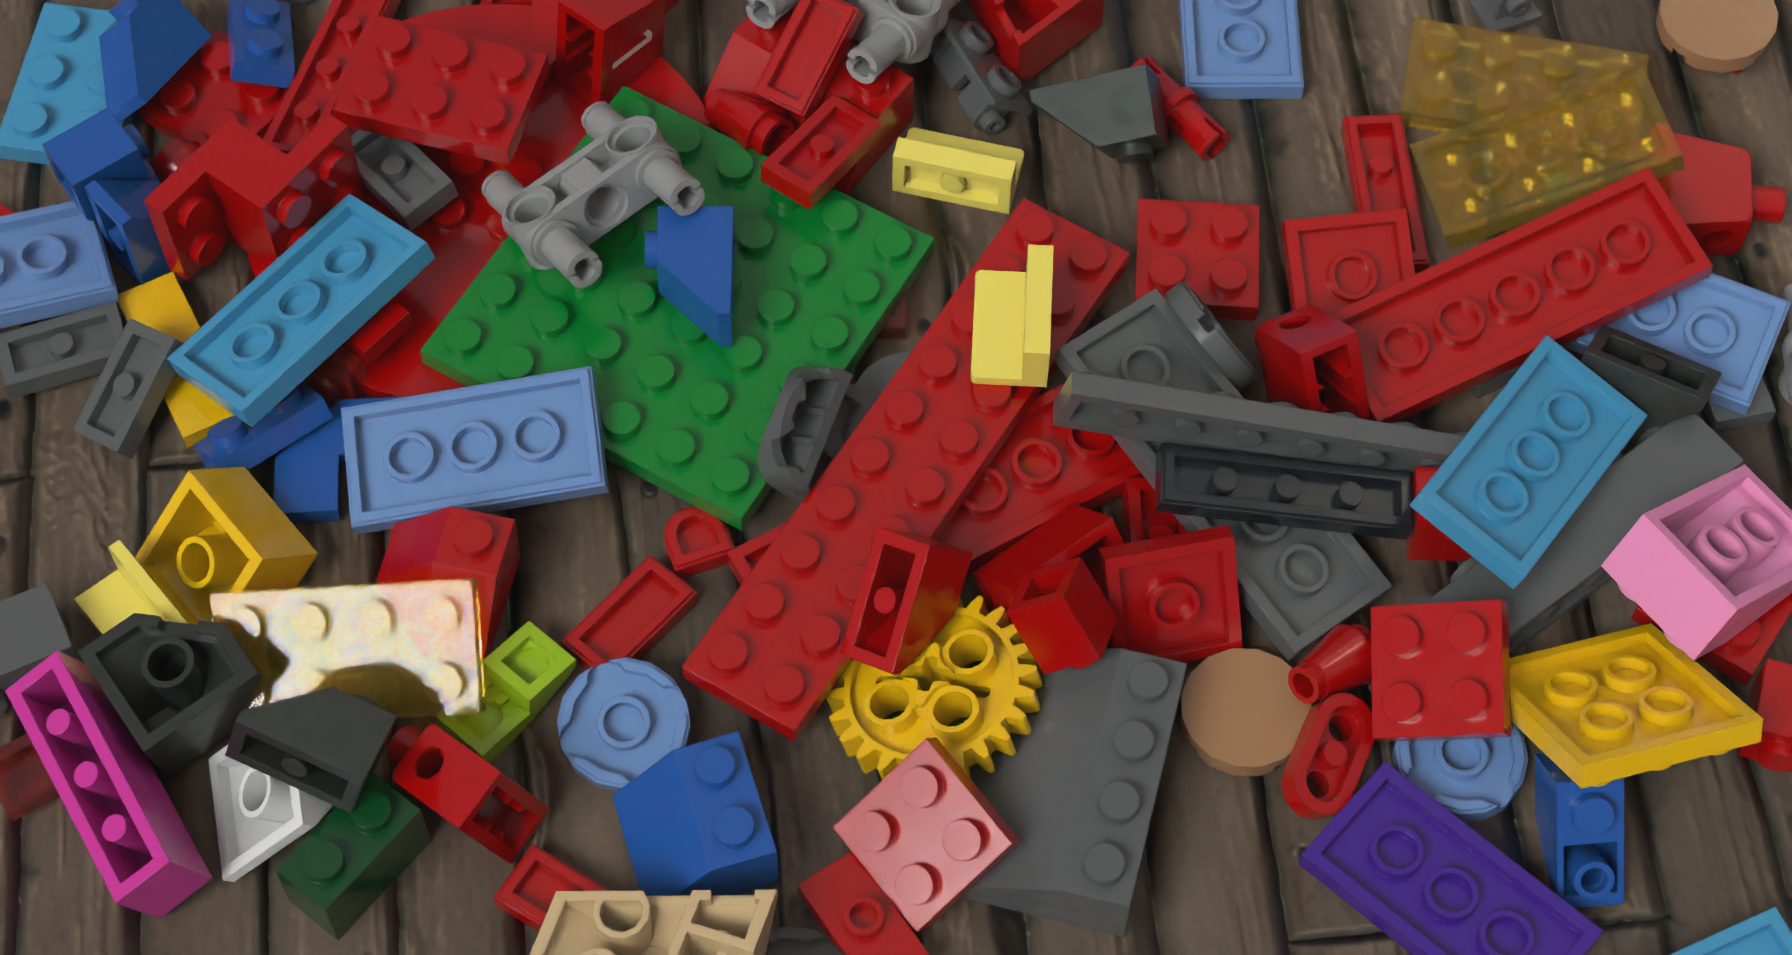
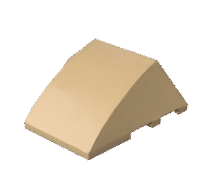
M643 890L556 891L530 955H766L778 890H755V895H712L711 890H692L690 896H646Z

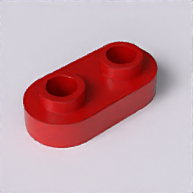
M1348 693L1334 694L1314 704L1305 718L1284 768L1281 780L1282 792L1287 804L1296 814L1305 819L1321 820L1340 812L1353 796L1375 741L1372 739V712L1360 698ZM1329 722L1337 728L1339 733L1338 740L1331 735ZM1306 778L1310 779L1315 785V797L1308 789Z

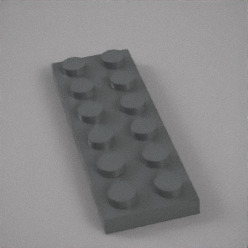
M1157 288L1060 347L1053 358L1067 378L1072 371H1101L1111 375L1113 378L1143 383L1162 381L1179 389L1203 393L1221 391L1231 393L1236 398L1244 399ZM1112 435L1155 490L1156 451L1161 443ZM1173 514L1187 532L1228 525L1235 540L1239 599L1288 662L1321 640L1333 627L1344 624L1379 600L1392 587L1391 583L1352 534Z

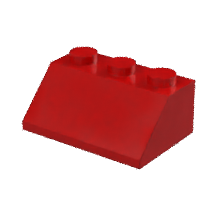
M795 8L786 13L770 29L758 27L748 16L731 35L702 100L704 106L710 95L719 88H725L730 92L774 105L753 93V90ZM850 42L816 108L817 110L832 94H835L883 122L881 139L832 187L846 195L853 190L913 121L914 78L890 65L871 84L858 82L850 75L846 67V61L850 58L847 56L848 53L857 46L853 42ZM784 109L787 119L791 120L794 125L795 132L806 120Z

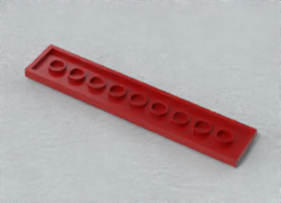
M1023 198L683 664V678L795 742L853 660L841 655L840 651L877 527L922 534L937 540L1043 389V387L974 384L971 381L976 272L979 270L1026 272L1028 244L1054 245L1049 380L1058 367L1053 360L1057 350L1080 336L1129 266L1130 252Z

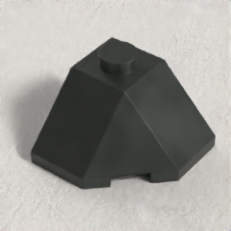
M134 613L77 651L142 751L168 779L226 739L241 710L244 709L262 679L224 623L198 621V624L194 625L164 621L161 616Z

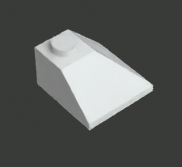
M226 745L211 756L208 762L223 881L235 882L313 828L333 805L225 756L228 747Z

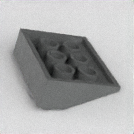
M1106 648L1101 660L1083 669H1072L1070 667L1043 674L1039 665H1035L1040 673L1043 687L1035 690L1041 706L1040 711L1025 713L1032 729L1030 735L1010 734L1016 753L1010 756L995 750L990 755L994 763V772L989 773L978 764L969 767L970 779L1022 842L961 898L1124 937L1179 706L1187 663L1123 648Z

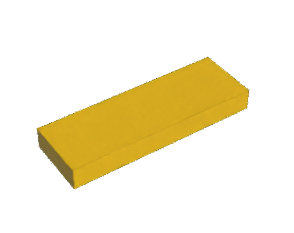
M173 271L118 294V304L126 322L131 318L182 343L200 329ZM177 373L163 397L187 449L207 437L208 431L216 423L235 416Z

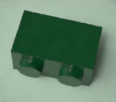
M372 773L352 813L335 807L275 871L288 900L336 940H339L431 843L421 810L379 776Z

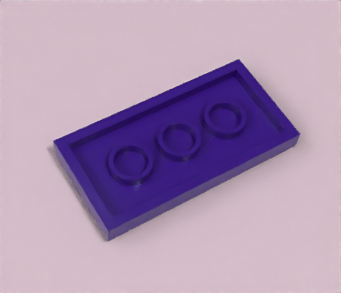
M1386 761L1305 849L1299 860V865L1412 955H1587L1604 932V930Z

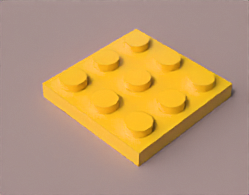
M1652 623L1509 658L1511 721L1581 789L1590 786H1603L1613 780L1648 771L1664 770L1674 764L1709 755L1725 754L1732 749L1761 742L1763 718L1695 660L1692 661L1683 650L1671 644L1664 633Z

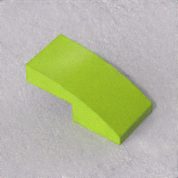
M528 621L482 661L483 675L435 716L436 725L490 763L527 727L555 695L575 669L576 659L532 622Z

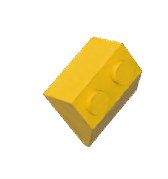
M245 466L188 470L135 556V559L188 624L197 625L198 621L224 623L232 635L236 637L288 601L318 553Z

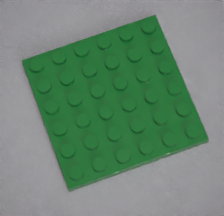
M623 85L610 102V105L625 119L634 116H648L654 119L664 140L680 155L682 168L692 177L696 178L701 184L700 187L704 189L705 198L701 206H734L736 246L733 347H720L666 300L659 293L657 268L645 267V232L657 231L658 206H668L657 197L588 246L599 256L598 259L602 262L603 267L599 278L592 285L584 288L575 287L556 268L541 270L530 266L520 246L508 235L421 348L422 362L467 387L592 366L596 374L605 459L743 531L772 489V486L764 480L760 473L758 456L765 429L788 374L797 366L838 368L852 373L935 252V238L834 188H831L809 210L760 181L761 164L768 156H761L751 148L746 151L736 140ZM586 134L570 156L594 141V139Z

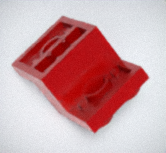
M328 114L287 155L233 118H230L145 198L144 202L169 269L188 281L203 266L212 264L221 254L224 245L229 241L268 267L349 193L361 201L366 197L348 126L331 114Z

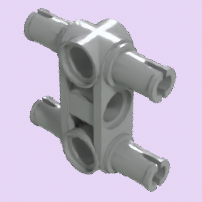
M747 0L749 2L746 6L747 16L758 27L770 29L786 13L796 7L799 0ZM842 0L865 13L853 36L855 40L861 43L854 47L847 55L850 57L846 61L848 72L858 82L871 84L895 61L909 64L923 61L931 52L934 37L945 27L948 21V12L961 0Z
M605 101L591 104L581 117L582 127L586 129L585 132L594 141L526 188L510 172L497 170L484 180L481 190L488 204L502 216L504 231L520 246L529 265L541 270L556 268L577 288L592 285L602 273L603 266L602 262L598 259L599 256L588 247L594 241L657 197L680 216L694 213L701 207L705 198L704 189L700 187V182L682 168L680 155L664 140L654 119L648 116H634L625 119Z

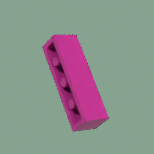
M56 650L5 690L116 904L161 919L213 879L148 757L142 751L85 663Z

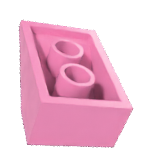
M1744 464L1644 513L1603 562L1601 567L1617 582L1620 591L1627 598L1636 602L1660 626L1668 641L1675 647L1683 650L1694 661L1731 640L1792 593V510Z

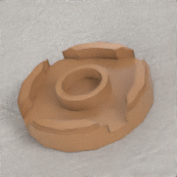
M1660 0L1655 25L1662 44L1671 53L1674 48L1679 54L1685 56L1684 63L1699 70L1724 73L1743 70L1754 64L1758 56L1767 52L1772 45L1777 31L1779 13L1774 0Z
M1231 648L1208 656L1190 673L1179 702L1180 728L1186 741L1188 737L1190 744L1197 750L1196 755L1208 766L1233 776H1261L1275 771L1276 766L1284 764L1290 757L1305 718L1311 709V704L1298 700L1289 687L1288 674L1293 668L1280 657L1259 649Z

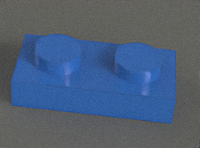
M229 0L227 25L231 80L289 88L295 72L290 3L276 0Z
M302 381L255 426L250 427L236 416L223 419L212 426L207 433V437L194 444L193 447L207 469L245 466L249 470L334 417L323 397Z

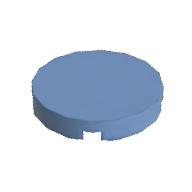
M626 657L609 660V663L600 664L594 669L591 667L578 675L562 698L557 719L562 752L575 772L598 788L617 792L672 750L687 746L691 730L687 702L674 679L650 662Z
M1514 724L1513 726L1511 725V737L1395 741L1392 761L1393 767L1464 823L1482 822L1505 810L1519 793L1523 784L1528 764V755L1524 736Z

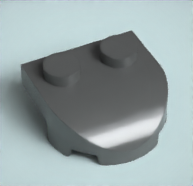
M797 366L793 368L783 384L765 429L758 456L760 473L770 486L799 504L802 503L876 401L850 383L853 374L848 371L816 366Z

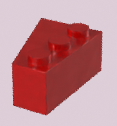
M967 0L980 25L992 36L994 40L993 48L1002 64L1018 77L1021 85L1025 84L1102 26L1104 0Z

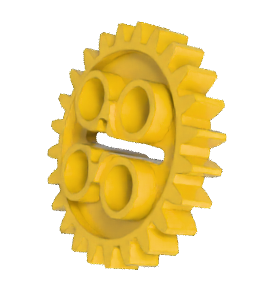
M978 595L967 608H964L962 600L959 598L954 617L900 675L887 673L853 659L835 684L836 689L831 690L826 699L833 712L829 716L830 722L837 736H840L839 740L847 756H855L865 774L877 768L883 780L926 738L937 737L970 778L969 767L978 764L989 773L995 771L994 763L990 756L995 750L1010 756L1016 753L1010 737L1011 733L1030 735L1032 729L1025 713L1040 711L1041 706L1035 690L1043 687V682L1038 668L1035 666L1037 662L1014 625L1010 624L1005 609L1001 606L989 613L984 598ZM974 661H982L975 667L964 668ZM904 711L898 717H895L893 719H886L890 714L894 712ZM968 717L964 723L948 727L954 720Z

